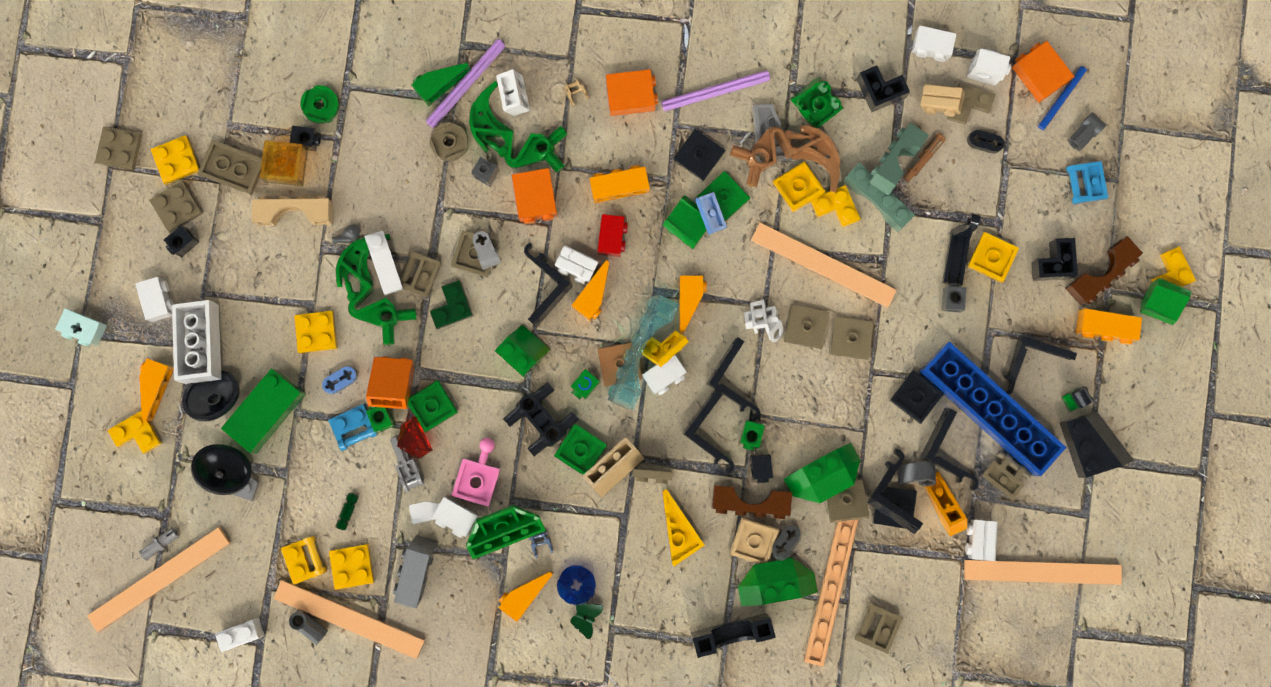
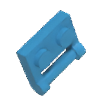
M1102 161L1066 167V171L1070 176L1073 205L1108 199ZM1078 171H1082L1086 196H1081Z
M365 404L328 420L341 451L347 450L349 446L368 437L373 438L378 435L374 433ZM364 425L367 426V430L344 440V434Z

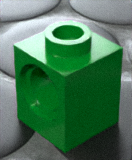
M370 406V410L366 411L374 433H380L396 426L389 408ZM382 411L384 413V419L383 421L378 422L376 420V414Z
M745 421L739 444H743L744 449L754 451V448H760L765 425ZM749 431H754L757 435L754 442L747 440L746 435Z

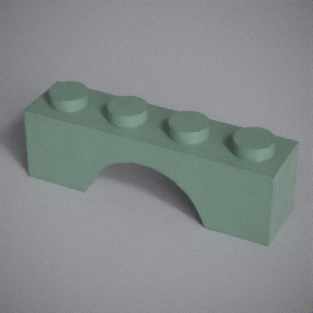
M909 123L906 129L902 127L896 135L899 139L897 141L894 139L888 147V150H890L889 154L885 152L880 159L881 166L876 165L871 172L873 178L869 183L889 195L904 174L899 166L898 157H914L929 135L912 123Z
M858 163L844 178L843 182L856 194H860L872 202L881 212L884 220L895 231L899 232L915 214L894 194L890 193L887 195L869 182L873 175L861 163Z

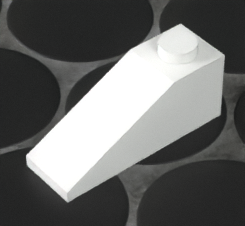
M379 231L364 236L384 295L403 290L384 232Z

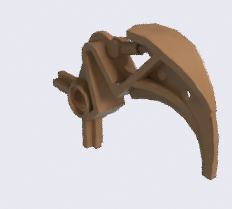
M806 125L801 126V133H792L790 130L783 131L781 128L774 126L770 127L762 135L751 150L733 145L730 156L747 161L746 164L750 171L746 185L757 188L760 173L777 163L776 138L787 159L811 160L823 166L831 178L830 191L835 193L840 176L838 151L830 137L820 129ZM792 139H808L810 141L801 147L791 144ZM755 156H759L762 160V163L758 162L755 159Z

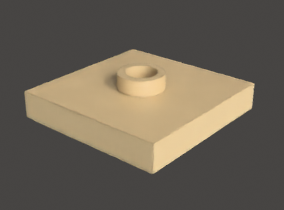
M742 517L730 550V555L758 564L769 562L772 546L776 541L779 529Z

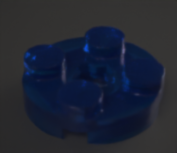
M573 565L563 570L557 581V591L566 603L575 606L583 605L595 596L596 580L591 571L579 565ZM575 580L578 583H582V586L577 591L575 588H571Z

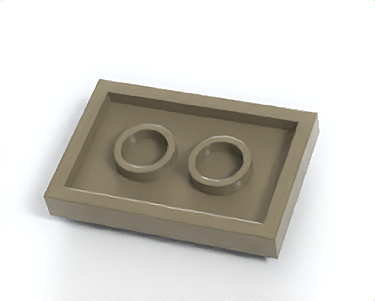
M211 140L198 175L252 195L266 160Z

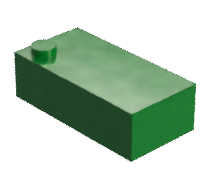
M271 368L221 429L249 453L257 454L304 398L306 393L278 370Z

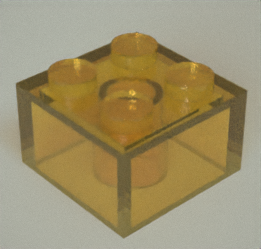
M264 140L259 178L266 183L303 186L308 149L303 144Z

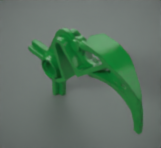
M494 81L482 91L471 106L469 125L476 143L485 153L489 149L483 142H486L489 147L498 152V155L503 157L506 164L512 168H519L540 161H546L556 173L565 167L554 154V146L568 135L561 126L548 137L543 134L531 133L517 158L513 159L515 134L512 129L503 125L493 116L489 106L490 95L498 87V83ZM486 136L502 138L506 144L500 147L493 141H489ZM546 145L547 149L544 152H540L538 147Z
M384 234L386 240H390V234ZM365 238L358 239L351 243L338 259L336 265L337 287H343L342 278H344V284L348 293L347 299L350 302L348 304L349 314L355 319L382 327L383 345L391 346L395 344L394 327L398 324V321L416 320V309L397 310L388 299L384 298L357 310L362 302L374 291V284L367 268V259L370 251ZM349 274L360 282L359 292L353 291L351 282L348 280ZM385 313L392 314L389 320H383L382 316Z

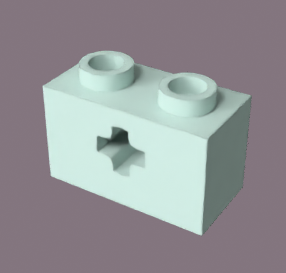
M64 309L55 330L62 332L60 336L72 340L74 337L79 339V344L90 347V344L98 346L107 325L75 311Z

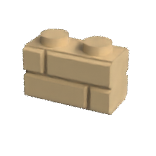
M925 84L921 108L930 115H935L936 112L944 113L945 116L949 117L961 114L965 97L964 89L961 87Z

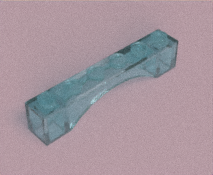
M661 295L650 297L646 304L648 309L639 320L640 327L632 336L630 350L628 349L624 354L623 360L625 361L623 366L616 373V382L611 385L608 391V401L627 410H634L641 393L638 369L643 349L655 332L672 322L679 304Z

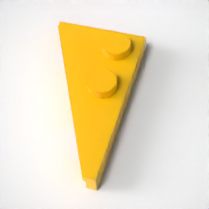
M665 489L662 493L672 565L676 566L705 545L668 490Z

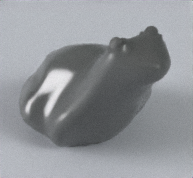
M357 224L349 225L342 234L332 237V244L356 241L361 228Z

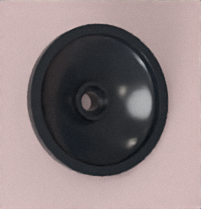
M221 370V380L190 383L183 394V409L190 418L196 421L206 422L218 419L229 412L235 405L240 392L239 384L232 374Z
M213 444L200 449L193 457L191 463V474L195 482L204 490L217 495H231L241 491L249 483L252 474L251 465L247 457L238 449L224 444Z

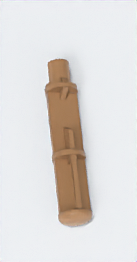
M937 133L918 156L920 160L913 168L909 167L907 169V173L903 177L905 181L909 182L913 177L917 176L945 142L946 139L942 134ZM937 137V139L935 140V142L930 146L929 149H927V147H928V146L932 143V141ZM942 141L938 148L932 153V151L939 144V142Z

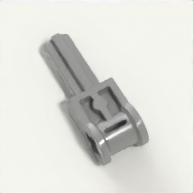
M401 436L392 437L390 441L399 465L395 467L405 492H409L411 488L418 485H425L416 460H410Z

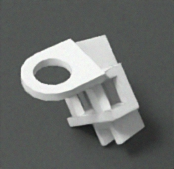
M764 300L751 302V311L744 312L746 329L754 328L756 334L758 329L766 328L769 340L774 343L777 342L783 334L782 322L777 317L778 310L775 306L766 308ZM762 305V308L755 309V306ZM779 329L778 335L774 338V333Z

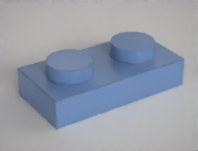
M714 192L695 199L708 235L727 228Z

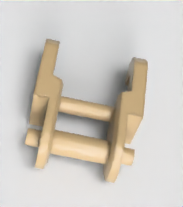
M575 78V82L569 85L565 83L566 87H564L565 90L567 89L566 94L572 106L575 104L571 97L579 91L584 93L586 99H589L583 84L580 85L581 81H578L577 78ZM578 85L579 89L570 91V88Z

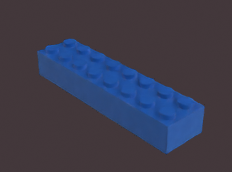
M951 342L943 344L919 371L1014 459L1024 465L1033 476H1042L1067 448Z

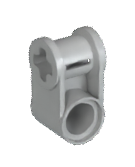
M484 231L475 233L472 240L482 269L485 270L500 264V259L489 235ZM480 237L487 239L484 241V245L477 243Z

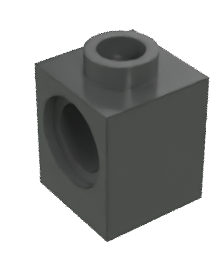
M480 157L471 174L474 179L490 187L499 169L497 165Z
M950 283L949 286L943 288L942 311L958 313L965 311L966 287H961V284ZM951 293H955L958 296L957 302L951 300Z

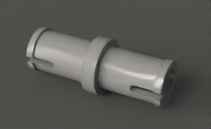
M171 527L161 536L153 538V542L140 550L139 554L147 561L157 552L165 550L168 544L179 538V534Z

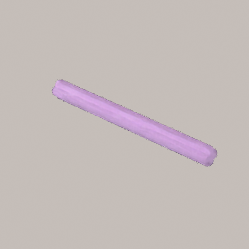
M500 39L493 43L427 118L426 122L430 127L435 128L505 48V44Z
M768 70L669 98L662 101V107L664 111H668L764 83L770 80V74Z

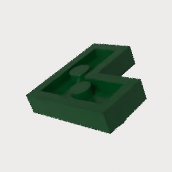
M459 280L441 287L448 305L430 311L437 330L473 317Z

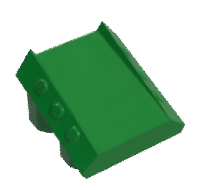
M820 77L812 80L811 83L790 99L811 127L817 129L844 109L839 98L835 97L831 92L829 83L822 81Z
M685 195L662 225L667 229V232L677 236L685 245L692 249L695 248L707 231L697 204Z
M1158 278L1150 284L1141 301L1140 313L1174 325L1189 301L1192 291L1172 284L1163 278Z

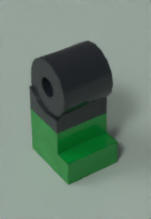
M1084 386L1077 387L1061 397L1069 412L1078 408L1081 409L1095 401L1088 393V388Z

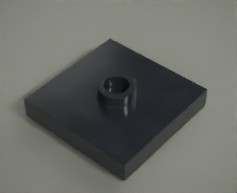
M695 129L675 155L673 161L704 182L726 150Z
M912 370L889 401L916 422L922 424L944 393L916 371Z
M887 486L881 496L914 517L917 491ZM874 508L873 524L904 528Z

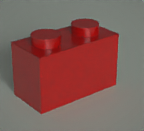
M602 214L598 255L621 257V252H625L626 241H623V233L627 234L628 222H625L624 216Z

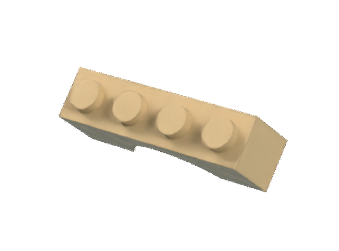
M260 196L258 199H252V222L256 225H276L283 214L292 210L304 212L309 222L313 225H333V202L327 196H315V199H308L307 196H297L296 199H289L287 196H278L277 199Z

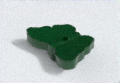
M578 603L576 605L577 613L571 618L570 622L575 629H579V632L586 639H590L593 635L592 623L595 622V617L602 613L603 605Z

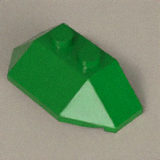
M849 443L802 467L783 480L789 491L792 492L793 497L820 504L854 486L860 458L852 444Z
M511 505L476 519L466 543V548L474 560L542 533L546 529L539 515Z
M792 557L783 561L775 560L754 564L738 586L741 606L766 605L798 599L818 592L814 572Z

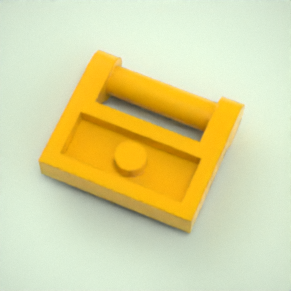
M315 536L281 548L293 585L327 572L321 563L315 545ZM305 545L308 546L315 571H311L303 548Z

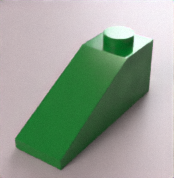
M467 63L426 72L423 75L417 76L411 86L429 107L463 79L471 69Z

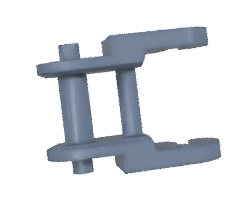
M542 532L529 538L533 541L531 547L535 558H538L536 547L543 544H548L550 552L554 553L550 538H546L547 532ZM544 537L545 541L535 542V539Z

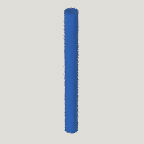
M1081 66L1074 75L1075 77L1070 80L1038 125L1039 129L1045 130L1086 73L1087 69Z

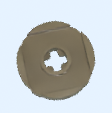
M446 122L438 125L433 130V134L430 137V146L434 154L441 160L454 161L467 152L468 137L462 127ZM448 137L451 140L454 139L451 146L444 145Z

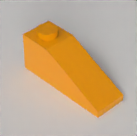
M607 260L571 305L575 311L589 321L592 319L596 320L602 312L600 308L603 303L610 266Z
M680 276L679 333L682 335L702 299L703 292H707V281H703V276Z
M148 358L140 367L141 411L143 420L153 421L174 367Z
M937 472L936 484L924 486L942 525L948 535L952 536L967 529V518L941 474Z
M549 571L513 589L509 594L505 592L499 600L501 605L498 608L517 622L554 572Z

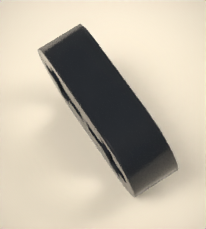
M981 130L973 131L967 138V143L971 148L991 154L1001 151L1005 143L1001 136ZM978 135V139L982 141L975 143V139L972 138ZM994 140H996V144L999 145L996 148H993V144H990Z

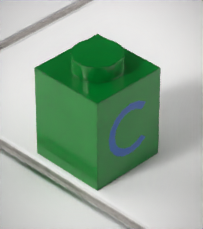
M585 369L570 386L573 389L571 393L579 400L582 397L586 400L601 382Z

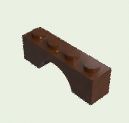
M1128 236L1119 240L1107 251L1109 267L1103 276L1093 277L1085 273L1077 277L1065 288L1080 305L1094 302L1098 298L1096 295L1100 291L1104 292L1112 286L1110 282L1113 279L1118 280L1126 273L1124 270L1128 266L1133 267L1140 261L1138 257L1143 252Z
M713 485L712 509H716V513L727 514V510L735 511V515L746 516L747 512H752L755 517L765 518L766 514H774L776 519H785V516L791 515L792 492L770 491L764 501L758 504H747L737 496L734 487Z

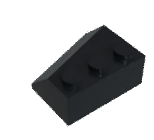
M1097 411L1059 423L1078 478L1094 476L1134 461Z

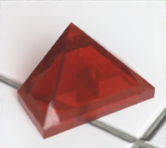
M415 416L401 425L397 447L419 459L433 451Z

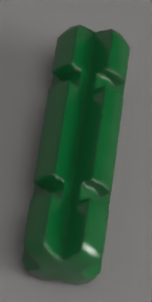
M348 493L346 497L347 502L344 503L339 515L340 520L336 523L337 529L346 530L348 526L347 521H350L355 508L354 503H357L359 498L358 495Z

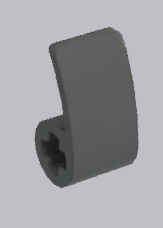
M933 462L900 465L897 470L898 485L918 481L921 486H933L936 484V471Z

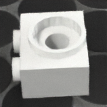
M979 49L971 60L966 78L996 86L999 81H1003L1005 75L1009 74L1011 64H1009L1010 57L994 50Z

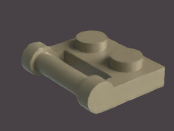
M409 251V259L400 279L402 288L428 298L442 263ZM416 260H419L420 264L412 284L409 285L407 284Z
M869 603L867 607L868 612L859 634L855 636V640L888 654L903 617ZM875 613H879L881 615L870 640L866 638Z

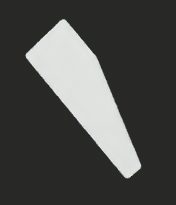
M422 502L409 505L412 523L416 524L435 520L432 517L440 503Z

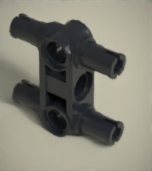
M548 382L537 391H532L522 397L516 403V408L503 418L507 425L511 427L523 416L527 417L541 434L539 435L540 438L527 448L534 457L547 446L552 447L566 435V431L579 420L573 412H570L558 422L547 412L542 405V401L555 391ZM527 399H532L534 402V406L530 410L524 407V402ZM551 429H557L558 437L552 440L549 438L548 432Z

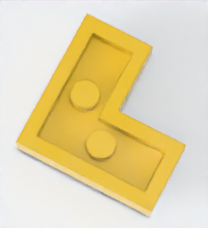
M846 185L837 188L835 193L830 191L811 201L817 218L835 211L842 228L861 220Z
M1180 246L1160 255L1167 273L1151 279V282H1154L1158 278H1163L1181 287L1196 281Z
M675 330L662 343L650 337L638 348V351L641 355L662 367L678 351L682 350L689 341L684 335Z
M142 411L107 430L116 447H120L135 439L143 454L162 444L150 421L142 419Z

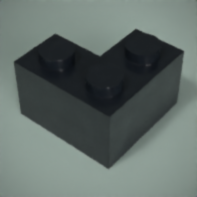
M877 65L860 72L856 79L871 113L905 99L910 93L903 75L885 82Z
M1075 238L1054 239L1049 242L1050 258H1041L1031 262L1033 281L1067 280L1077 277L1078 267Z

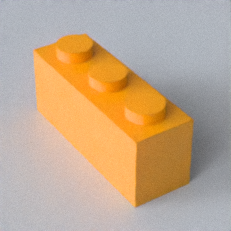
M641 165L631 166L629 170L625 171L615 169L610 174L605 175L604 173H596L592 175L593 177L589 178L594 204L650 192L645 166L641 167Z
M1082 309L1078 311L1076 333L1082 334L1083 338L1093 339L1096 336L1101 337L1102 341L1113 342L1114 339L1120 340L1121 344L1132 345V342L1140 340L1142 318Z

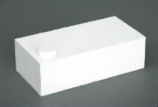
M210 300L172 305L174 380L183 384L221 380L219 305Z

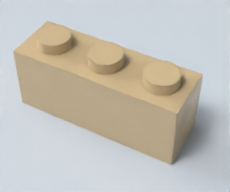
M625 437L582 477L602 498L645 458Z

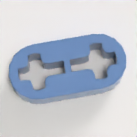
M349 366L341 368L323 380V390L329 394L338 393L357 380V371ZM346 371L353 373L350 380L347 378L341 380L346 375ZM329 381H339L337 384L334 385V390L331 388H327L329 386Z

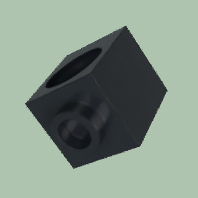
M292 126L289 144L294 149L316 151L317 146L321 142V136L315 128ZM306 135H310L309 141L302 142Z
M182 225L164 239L167 244L166 249L172 255L176 254L180 257H183L199 243L192 233ZM182 238V245L177 247V241Z
M771 455L750 457L752 480H757V483L769 482V478H773Z

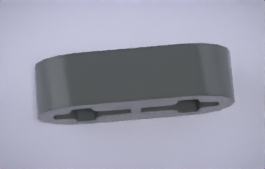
M796 526L786 527L772 546V553L777 560H786L801 540L799 528ZM795 533L796 538L792 537L789 540V534ZM786 545L784 547L785 553L781 552L780 554H778L777 549H782L783 546Z

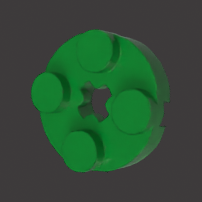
M323 85L313 86L314 88L305 91L300 101L303 114L313 123H331L338 114L340 107L337 95L329 87ZM323 100V104H325L324 107L318 109V107L315 105L316 102L320 103V101Z

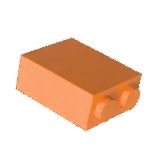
M1048 41L1042 45L1040 43L1034 45L1028 55L1025 53L1015 59L1017 63L1012 67L1038 103L1075 77Z
M651 69L606 74L610 116L655 111V105H658V95L653 92V87L656 86L655 75H651Z
M549 168L511 174L520 222L532 224L538 219L550 221L555 216H558Z
M386 356L374 357L366 393L368 406L407 409L414 375L413 360L389 358Z

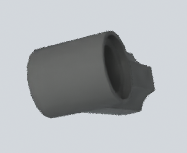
M1092 112L1080 124L1081 127L1068 139L1069 145L1080 151L1107 125Z
M302 610L296 611L289 618L290 627L301 632L316 645L328 632L326 628ZM296 615L303 617L304 623L302 625L296 623Z

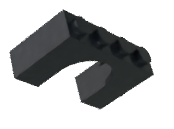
M767 613L691 632L698 658L715 654L718 648L745 640H755L758 643L776 638L771 618Z

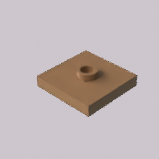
M635 342L598 349L605 387L642 380Z

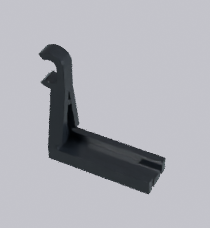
M972 214L971 218L968 217L967 223L951 230L942 283H956L957 275H959L957 284L963 285L970 239L973 231L978 227L980 215Z
M529 243L524 248L525 255L558 284L528 318L537 327L568 293L572 285L543 260V253H539L538 257H533L529 253L532 243Z
M1019 336L1008 375H1002L1004 379H1009L1010 381L1005 392L1008 395L1013 392L1028 350L1025 347L1067 360H1075L1077 353L1028 337Z
M738 337L734 339L706 384L713 389H717L725 397L740 405L739 412L744 411L747 406L753 409L755 416L752 418L755 421L760 417L759 408L724 384H718L745 342Z
M714 389L682 434L715 458L713 464H718L721 459L729 464L726 473L730 474L734 469L733 461L699 435H694L723 395L720 391Z
M944 408L920 458L933 462L935 466L957 476V483L962 482L964 477L969 478L972 481L970 490L974 491L978 487V479L943 458L935 456L957 414L951 408Z
M894 449L893 453L899 457V460L896 464H892L890 461L885 463L888 470L867 503L915 534L920 530L923 523L881 496L905 458L901 450Z

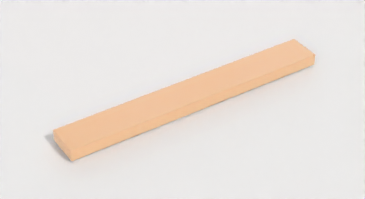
M759 223L751 241L887 308L897 291L762 223Z
M858 520L841 521L836 524L804 662L824 667Z
M218 527L87 615L95 630L100 632L229 545V539L221 527Z
M964 560V580L1122 585V565Z
M281 580L273 598L415 659L418 658L425 639L297 585H293L285 580Z

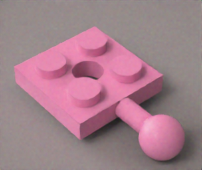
M491 438L481 440L480 449L482 452L478 463L462 459L452 496L490 507L501 470L486 465L489 453L495 448V443ZM474 477L481 479V486L479 488H474L471 485V480Z

